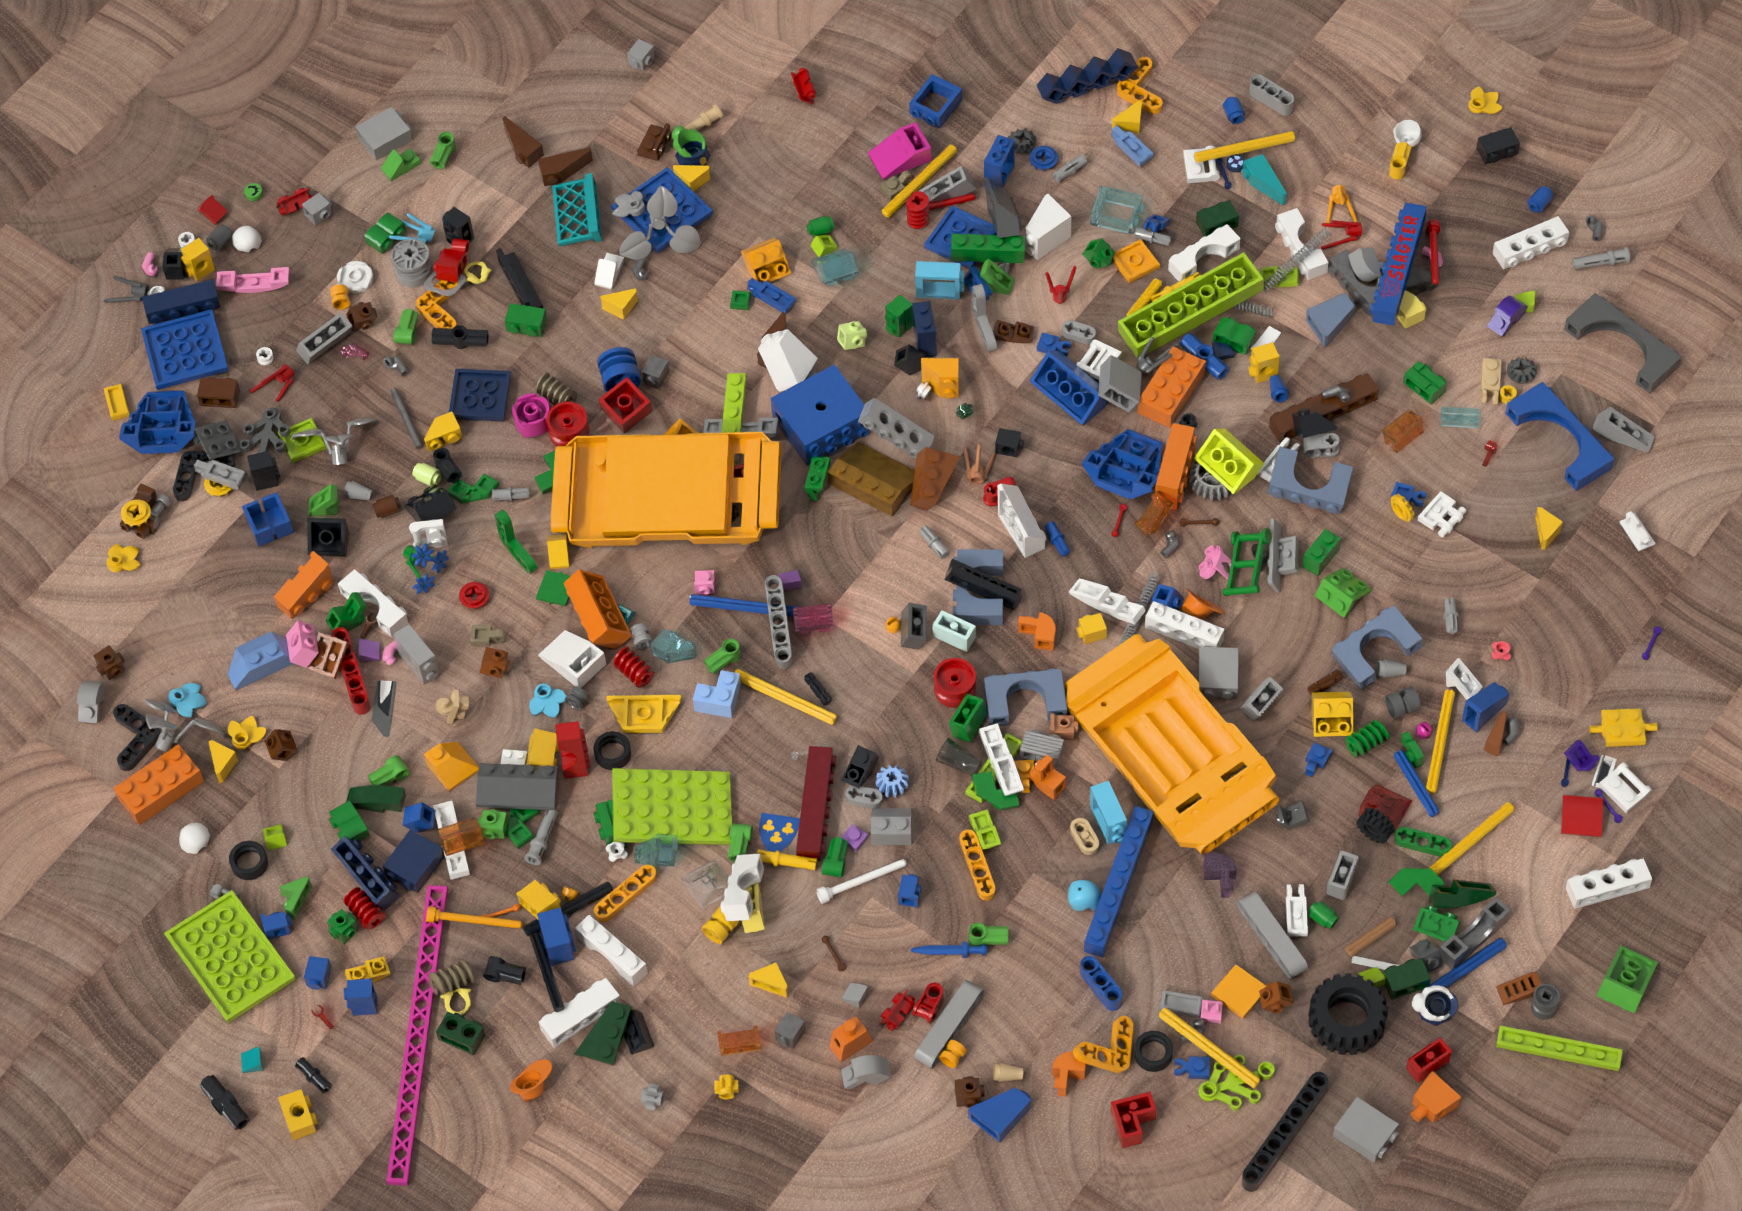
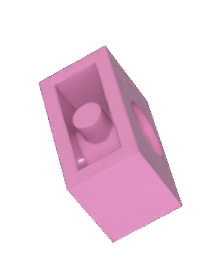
M297 620L286 634L289 659L291 663L307 668L319 653L315 628L309 623Z

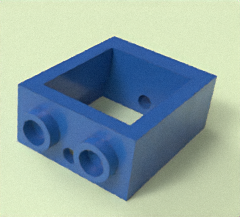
M932 74L909 102L910 114L940 129L962 101V88ZM930 91L948 99L938 113L921 105Z
M998 135L984 160V177H989L1004 188L1015 167V140Z

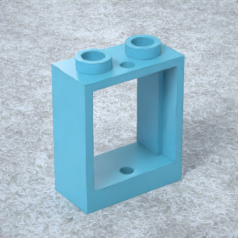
M916 261V297L960 299V292H964V271L961 270V264ZM924 279H928V280H952V281H955V282H932V281H924Z
M1106 781L1091 786L1090 807L1107 844L1120 843L1127 828V819L1110 782Z

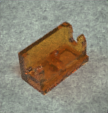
M1409 409L1382 430L1385 444L1388 445L1391 442L1392 449L1396 453L1424 432L1422 418Z
M1157 491L1155 494L1153 493L1151 496L1152 502L1142 518L1135 522V525L1144 535L1156 533L1174 505L1160 491Z
M475 818L437 829L441 839L440 844L446 856L484 844L481 827Z
M758 1025L754 1026L752 1030L722 1034L721 1031H717L721 1056L761 1050Z

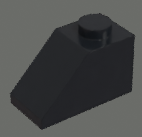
M1309 408L1298 409V412L1292 414L1295 435L1298 437L1306 438L1337 429L1335 424Z

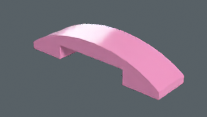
M289 267L271 268V273L236 275L235 271L217 272L216 288L237 293H257L275 290L289 284L290 269Z

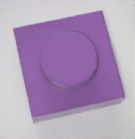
M852 824L841 838L848 841V847L857 852L868 839V834Z

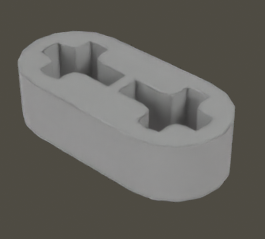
M1071 320L1064 322L1062 325V335L1069 340L1091 344L1096 339V331L1089 325Z
M850 786L846 790V800L850 805L870 809L879 808L882 805V793L877 789L862 786L858 789ZM854 793H857L858 796H856L855 798H852L851 795H853ZM873 796H876L877 799H875L874 802H871Z

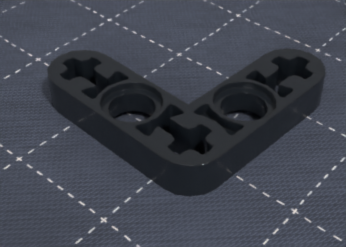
M187 451L181 456L173 486V493L178 501H186L190 498L197 474L194 464L197 460L204 462L209 459L206 452ZM231 455L212 459L223 464L229 462L230 464L227 465L235 468V462ZM185 473L191 474L188 479H182L181 476ZM182 485H184L185 491H183L182 494H179V492L182 491Z
M120 704L113 710L115 720L135 733L136 736L118 755L117 762L121 770L130 771L156 744L161 731L159 728L149 729L146 717L128 705ZM120 712H121V713H125V712H126L127 717L124 716V715H119V713H120ZM135 720L142 721L139 727L132 726ZM146 727H147V729H148L150 732H154V731H155V734H154V735H153V734H150V735H149V734H148V731L146 730ZM139 743L144 744L142 750H134L135 745ZM129 759H130V762H129V763H128V762L123 763V760H129Z

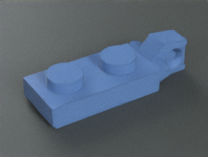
M1118 126L1111 129V136L1114 138L1116 145L1139 167L1153 158V152L1131 131L1124 132Z

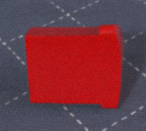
M211 195L198 206L197 210L215 225L227 210Z

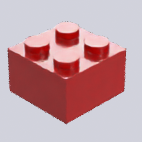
M628 377L598 399L600 408L624 434L653 411L651 402Z

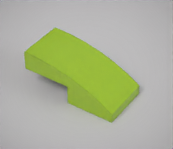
M1277 265L1260 268V275L1263 277L1264 282L1269 277H1272V274L1277 272L1279 267ZM1298 267L1291 269V272L1288 271L1289 274H1286V277L1283 276V279L1280 278L1281 281H1278V284L1275 283V286L1272 285V287L1299 286Z
M988 809L969 815L968 818L973 831L978 837L982 851L1001 845Z

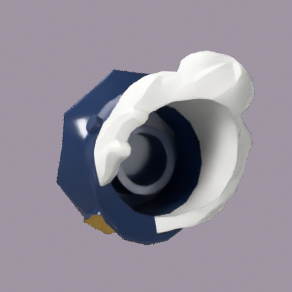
M1434 985L1424 988L1421 993H1417L1412 1001V1007L1416 1012H1419L1421 1019L1435 1026L1451 1020L1459 1006L1458 999L1452 992L1443 986Z

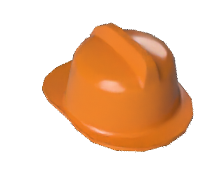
M1186 588L1189 594L1181 607L1185 613L1198 619L1206 618L1213 611L1225 614L1223 609Z
M546 1059L531 1063L511 1082L510 1090L513 1093L519 1094L524 1102H529L531 1099L539 1097L545 1089L544 1081L552 1071V1063Z

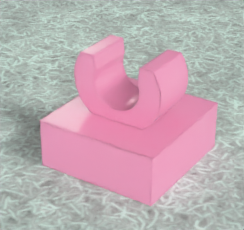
M1202 1000L1201 1019L1204 1022L1221 1024L1223 1002Z

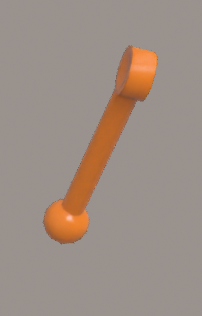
M514 904L511 908L489 915L482 914L481 916L493 918L511 911L517 912L521 907L519 904Z

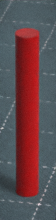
M971 193L929 203V211L975 200V195Z

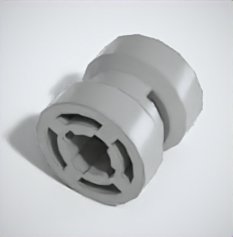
M640 623L630 628L632 638L634 639L633 644L637 650L647 649L653 644V639L648 634L647 624Z

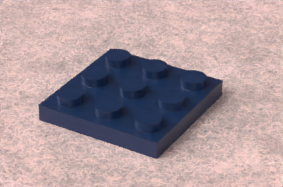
M455 369L449 412H453L456 419L505 421L511 372Z

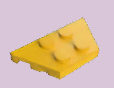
M681 695L606 696L607 703L623 733H663L682 701Z

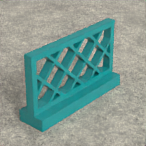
M585 174L584 179L553 185L558 246L594 239L595 242L602 241L597 183L593 174ZM584 185L580 193L574 191L577 186ZM559 190H567L562 197L557 194ZM571 193L576 195L572 202L566 200ZM580 199L585 200V203L580 208L576 205V203ZM563 202L569 205L564 211L559 209ZM572 208H575L578 211L572 217L568 213ZM582 213L587 215L583 222L577 220ZM564 217L570 219L565 226L560 224ZM574 222L579 224L575 231L569 229ZM586 228L589 234L580 235L579 232ZM566 231L571 234L569 238L562 240V236Z

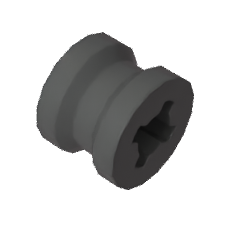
M574 686L571 689V694L565 697V702L571 708L581 710L583 702L588 700L589 695L580 687Z

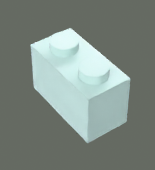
M941 610L933 623V637L967 652L976 638V626Z

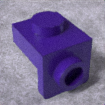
M1576 740L1564 752L1577 771L1592 770L1596 766L1595 763L1600 759L1598 755H1591L1581 740Z

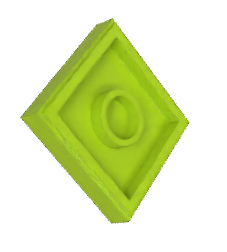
M312 418L289 427L291 433L287 437H282L278 432L280 439L287 446L286 451L292 463L327 449L323 438L318 435L298 436L293 440L291 439L298 432L318 429Z

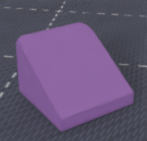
M798 570L779 574L784 591L802 587Z
M359 639L360 661H379L380 643Z

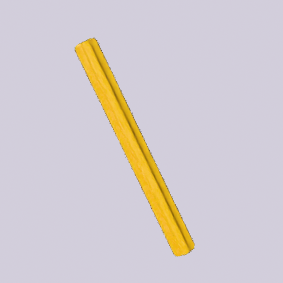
M1293 131L1195 152L1193 157L1196 163L1293 142L1295 141V135Z
M950 144L882 209L883 216L889 218L899 209L912 193L925 184L957 153V148Z
M736 669L734 672L740 674L741 683L826 723L833 725L837 719L835 713L740 669Z
M1448 689L1444 692L1426 786L1428 792L1435 794L1437 791L1455 692Z
M1506 802L1429 868L1439 875L1514 812V806L1510 802Z
M1164 1007L1160 1011L1159 1017L1252 1088L1259 1084L1260 1078L1168 1008Z

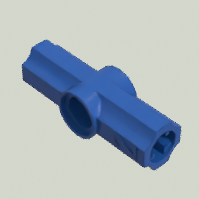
M1188 333L1180 341V346L1189 354L1206 361L1205 369L1217 380L1223 379L1229 372V367L1213 353L1212 347L1203 344L1194 334Z

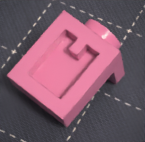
M714 570L695 571V594H715Z

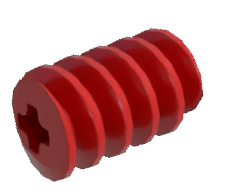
M915 191L906 201L907 223L913 229H921L927 226L930 221L929 198L924 192Z
M628 646L623 647L616 654L613 661L614 667L619 669L622 674L624 673V676L629 678L638 688L647 685L655 673L650 671L651 666L645 665L646 662L644 660L640 661V657L638 655L635 656V652L630 651Z
M360 887L349 891L343 899V903L348 906V909L357 917L359 923H362L361 925L365 929L370 930L377 927L386 917L385 913L381 912V908L376 907V904L367 896L364 890L361 891Z

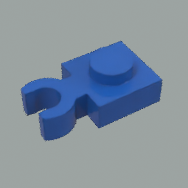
M1153 214L1145 221L1144 230L1153 229L1152 232L1154 233L1161 231L1169 226L1170 219Z
M1042 332L1037 345V351L1046 354L1048 351H1060L1065 356H1068V350L1063 348L1071 349V342H1060L1059 336Z
M1396 482L1391 495L1392 497L1400 494L1405 497L1409 504L1413 502L1418 507H1423L1424 502L1418 498H1426V492H1414L1413 486Z
M1189 1056V1062L1177 1058L1174 1060V1065H1180L1182 1068L1174 1069V1075L1182 1076L1185 1073H1189V1079H1209L1210 1057Z

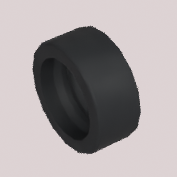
M615 731L605 732L594 743L595 760L602 768L607 770L622 768L630 761V742L622 733ZM608 743H619L624 747V752L617 758L608 759L602 756L601 749Z
M250 840L242 841L231 850L229 864L233 873L238 878L254 880L262 876L266 871L268 857L263 846ZM246 852H255L259 854L260 861L253 868L242 869L237 865L238 858Z
M1152 1030L1140 1035L1135 1042L1134 1048L1136 1063L1142 1069L1149 1072H1158L1169 1066L1173 1055V1045L1169 1037L1160 1031ZM1149 1042H1158L1165 1047V1056L1161 1060L1150 1061L1142 1055L1143 1045Z

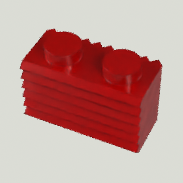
M1438 1038L1411 1056L1407 1061L1406 1069L1420 1083L1432 1071L1436 1072L1437 1069L1440 1070V1067L1450 1062L1452 1050L1442 1038Z

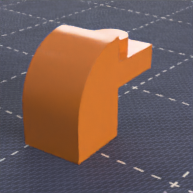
M1039 612L1038 619L1031 616H1019L1018 632L1035 635L1034 648L1054 651L1056 627L1052 618Z
M1048 755L1043 759H1039L1034 769L1029 773V777L1034 785L1053 800L1066 788V777L1053 769V758Z
M1073 1051L1062 1053L1053 1062L1052 1076H1055L1054 1088H1058V1096L1066 1097L1068 1078L1085 1079L1086 1064L1078 1061L1074 1057Z

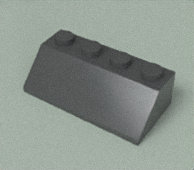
M984 177L987 210L998 238L1020 235L1019 228H1022V220L1019 217L1018 210H1016L1013 197H1010L1007 190L989 177Z
M480 763L477 776L476 807L555 810L560 784L558 766Z

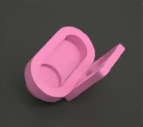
M1209 546L1205 550L1206 557L1204 561L1199 565L1200 576L1203 579H1208L1217 570L1228 580L1229 572L1227 573L1224 570L1222 562H1227L1231 566L1232 560L1223 553V549L1220 546Z

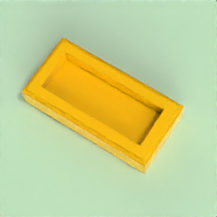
M122 384L103 388L112 421L129 417L130 413Z

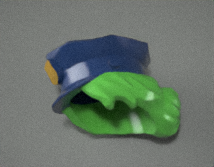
M676 126L672 132V138L674 140L673 146L677 151L675 157L679 165L705 166L710 157L705 137L694 129L688 130L683 126Z

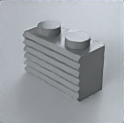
M1268 677L1241 706L1240 710L1252 721H1255L1261 717L1271 703L1281 694L1283 688L1271 677Z
M1026 730L1020 748V758L1037 762L1048 755L1053 758V766L1058 767L1064 749V739L1056 734L1049 736L1042 734L1039 730Z
M1340 851L1327 884V895L1341 900L1346 899L1352 879L1358 868V856Z

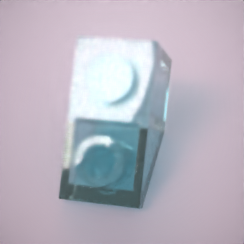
M665 628L651 643L652 655L666 663L695 659L697 656L696 647L690 640H684L676 632Z
M656 834L650 840L635 846V863L674 867L678 849L677 836Z

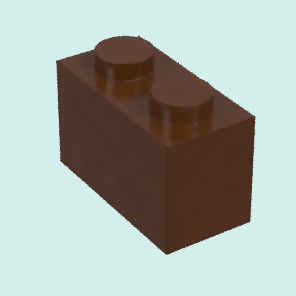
M200 378L197 393L200 406L237 408L240 393L238 381L232 378Z

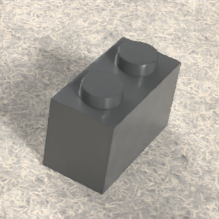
M908 603L901 612V647L919 650L926 641L927 605Z

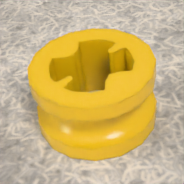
M1510 385L1503 386L1500 389V401L1507 404L1515 399L1516 389Z

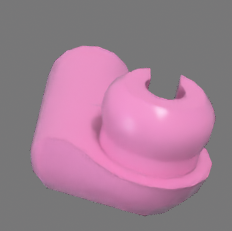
M150 252L147 253L142 268L147 275L155 276L158 272V267H155L153 264L156 256Z

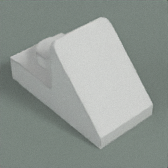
M606 253L604 259H599L595 285L612 290L623 266L624 257Z
M1457 658L1446 671V686H1456L1466 700L1477 694L1483 687L1460 658Z

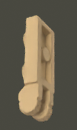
M1482 359L1481 403L1486 404L1487 394H1493L1492 402L1493 404H1498L1501 359Z

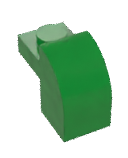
M352 592L345 606L331 608L325 621L332 631L338 627H343L349 632L361 625L366 619L363 612L367 605L358 592Z

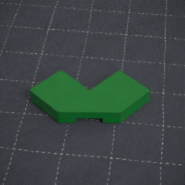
M555 451L543 455L550 470L534 477L542 494L553 490Z
M483 474L474 486L459 479L447 492L450 497L463 504L489 499L492 495V489H497L500 484L499 481Z
M992 772L972 775L975 793L978 797L985 799L998 810L1019 807L1017 793L1005 796L1002 789L996 790Z
M511 809L506 834L518 849L534 839V835L526 827L525 823L539 814L538 810Z
M1401 868L1388 881L1401 896L1416 883L1429 896L1432 885L1443 886L1445 884L1431 868Z

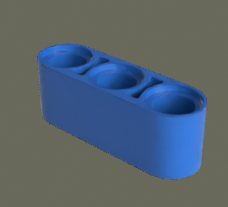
M1084 957L1080 962L1081 977L1108 1010H1118L1122 1005L1121 989L1095 957ZM1090 966V967H1093L1094 969H1093V970H1086L1085 967ZM1102 981V982H1105L1106 984H1105V985H1098L1097 982ZM1114 996V997H1117L1118 999H1117V1000H1110L1109 997Z

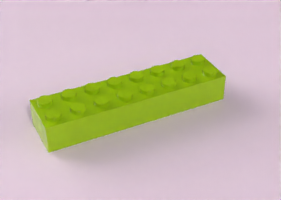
M1243 252L1119 320L1118 332L1138 358L1151 337H1154V340L1146 354L1263 291L1264 279Z

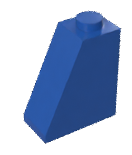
M1493 682L1465 701L1462 721L1477 733L1508 703L1509 693L1506 688Z
M1015 1087L968 1109V1118L1000 1143L1031 1109V1097L1025 1091H1020Z

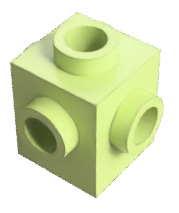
M859 321L839 325L837 340L844 350L865 346L867 330Z

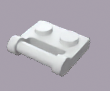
M1214 146L1183 150L1187 183L1216 181L1220 178L1215 159L1208 160L1210 172L1205 173L1203 162L1196 163L1193 157L1195 152L1215 148Z
M1093 340L1087 353L1076 365L1090 377L1099 380L1100 366L1110 355L1120 359L1122 352L1098 340ZM1096 351H1100L1091 366H1087Z
M443 519L413 522L409 525L410 533L413 534L414 538L413 546H419L422 549L425 543H427L428 547L435 548L448 545ZM425 531L427 538L421 539L420 532Z
M1623 762L1604 778L1598 786L1627 813L1646 798L1653 789L1649 785L1646 786L1628 769L1629 766ZM1623 774L1640 793L1634 792L1619 776Z

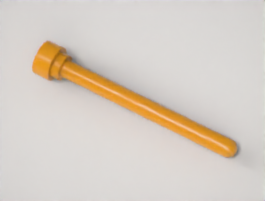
M428 906L426 922L431 923L440 919L517 929L523 926V923L518 920L441 912L440 909H436L433 906Z

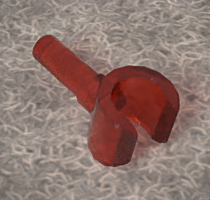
M1489 440L1484 447L1488 451L1482 464L1485 467L1492 454H1495L1497 451V444L1492 440Z
M317 1004L321 1012L316 1015L311 1009L312 1015L319 1017L331 1030L334 1026L326 1018L323 1007Z

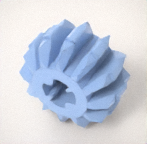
M890 764L888 769L882 767L880 769L881 773L876 775V787L879 788L881 793H885L887 798L890 794H893L894 798L897 797V793L903 795L904 789L908 788L907 782L909 781V776L904 768L899 770L898 765L892 768Z

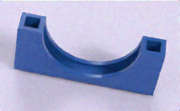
M1543 382L1507 403L1505 414L1516 426L1535 420L1550 421L1563 426L1574 436L1579 447V455L1566 468L1564 478L1576 491L1612 469L1613 455L1604 449L1601 442L1591 435L1589 429L1579 422L1577 416L1570 412L1565 403L1554 395L1553 390Z

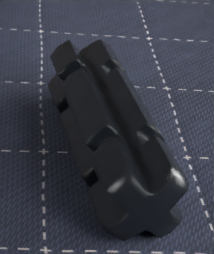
M812 672L806 674L804 681L807 685H810L811 690L820 698L823 705L831 703L832 697L826 692L820 681L816 679V676Z

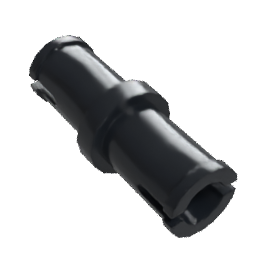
M305 1057L300 1058L296 1062L295 1067L322 1094L331 1088L332 1084Z

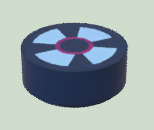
M1237 154L1229 156L1226 164L1227 169L1234 173L1240 172L1243 169L1244 158Z

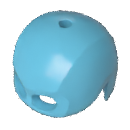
M1077 880L1071 883L1067 898L1073 910L1084 911L1090 908L1092 911H1095L1102 894L1094 882Z

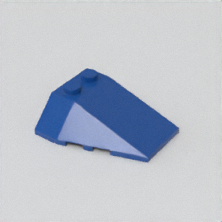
M184 390L147 392L138 403L137 410L129 415L130 419L127 423L124 422L122 424L119 439L141 454L179 452L194 437V428H196V422Z
M1127 429L1114 437L1110 443L1102 444L1100 449L1090 451L1083 460L1082 466L1097 487L1122 497L1133 499L1151 492L1155 487L1160 470L1163 442Z

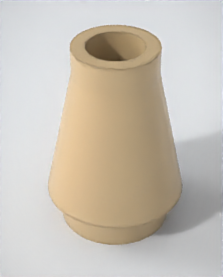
M1001 1062L993 1066V1080L998 1081V1083L1023 1079V1068Z

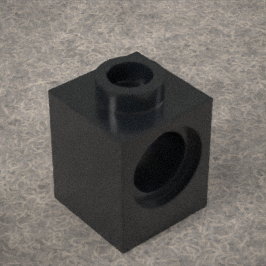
M999 428L995 442V453L1018 457L1019 450L1022 451L1024 446L1021 432Z

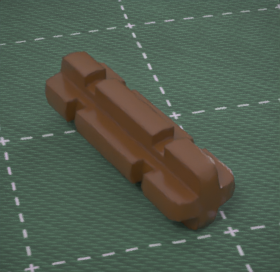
M1339 670L1333 671L1332 675L1328 674L1316 681L1317 684L1313 683L1308 686V692L1312 696V693L1326 690L1334 685V682L1337 683L1343 679L1342 673Z

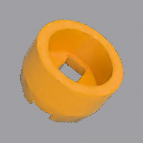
M894 616L889 617L886 621V630L893 634L899 632L901 629L900 620Z
M564 886L561 896L564 901L569 897V902L577 897L579 891Z

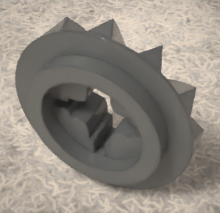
M1026 128L1024 130L1017 129L1015 132L1011 131L1010 136H1008V138L1015 140V152L1027 153L1036 145V136L1033 135L1032 131H1027ZM1021 137H1024L1025 140L1020 144L1019 140Z
M1518 357L1515 360L1512 359L1508 364L1507 374L1514 382L1528 383L1536 377L1537 366L1534 365L1533 361H1529L1527 357L1524 359ZM1520 366L1523 367V369H1525L1524 374L1521 370H1519Z

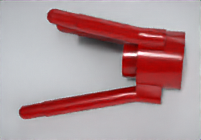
M1331 220V223H1322L1323 227L1345 228L1346 236L1349 235L1350 237L1324 245L1321 249L1324 250L1350 241H1357V237L1362 236L1361 222Z
M1073 266L1065 287L1063 285L1054 287L1049 273H1045L1050 293H1053V300L1056 303L1062 304L1067 300V293L1070 292L1076 266Z
M284 364L278 371L251 389L250 393L255 392L276 378L280 383L286 382L276 398V402H279L289 385L294 382L292 377L295 373L290 366Z

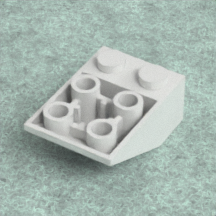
M566 630L538 654L542 660L574 686L580 688L606 665L603 651L590 641Z

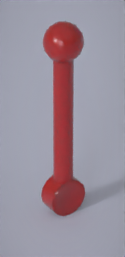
M1125 504L1119 506L1120 513L1115 529L1111 532L1113 537L1119 535L1120 522L1123 513L1127 510Z

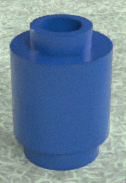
M1227 98L1223 103V108L1228 120L1232 124L1241 123L1245 119V112L1239 98Z
M1546 186L1538 188L1527 201L1529 209L1533 212H1542L1552 201V190Z

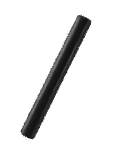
M607 881L560 906L562 915L567 914L568 916L608 895L613 891L612 885ZM538 919L523 926L526 936L541 930Z
M536 932L530 935V940L555 1012L563 1011L565 1006L540 933Z

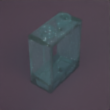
M1100 186L1090 214V225L1133 234L1134 228H1137L1139 225V213L1142 214L1144 211L1145 203H1142V195ZM1110 202L1134 208L1131 220L1103 215L1102 211L1105 203Z

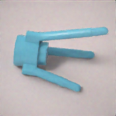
M407 213L409 218L422 226L418 227L409 222L401 221L405 223V226L417 230V236L420 238L389 236L390 239L396 240L417 239L425 244L426 241L431 242L435 229Z

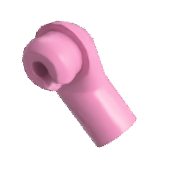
M1424 246L1421 254L1429 257L1431 261L1430 248ZM1438 251V263L1439 267H1441L1443 264V259L1441 253Z
M395 641L384 649L382 659L386 661L387 665H391L396 661V658L393 656L397 651Z

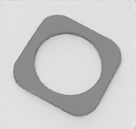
M433 272L424 282V288L445 296H453L465 284L466 277L461 274L457 286L452 289L441 290L432 285V280L436 277V272Z

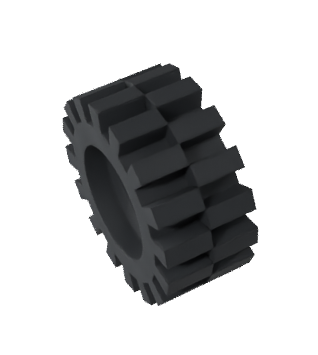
M1366 808L1356 822L1358 829H1361L1360 832L1365 833L1364 836L1370 837V840H1375L1376 843H1386L1395 831L1393 821L1388 820L1389 817H1385L1383 812L1380 813L1377 809L1374 810L1373 808Z

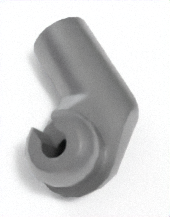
M1339 385L1322 390L1325 399L1337 396L1342 402L1350 400L1348 389Z
M1508 718L1505 724L1509 728V733L1502 739L1506 746H1510L1520 736V723L1516 718Z

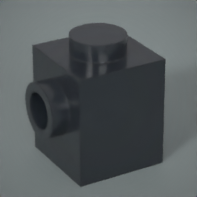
M908 344L896 350L894 366L911 376L921 371V358H925V354Z

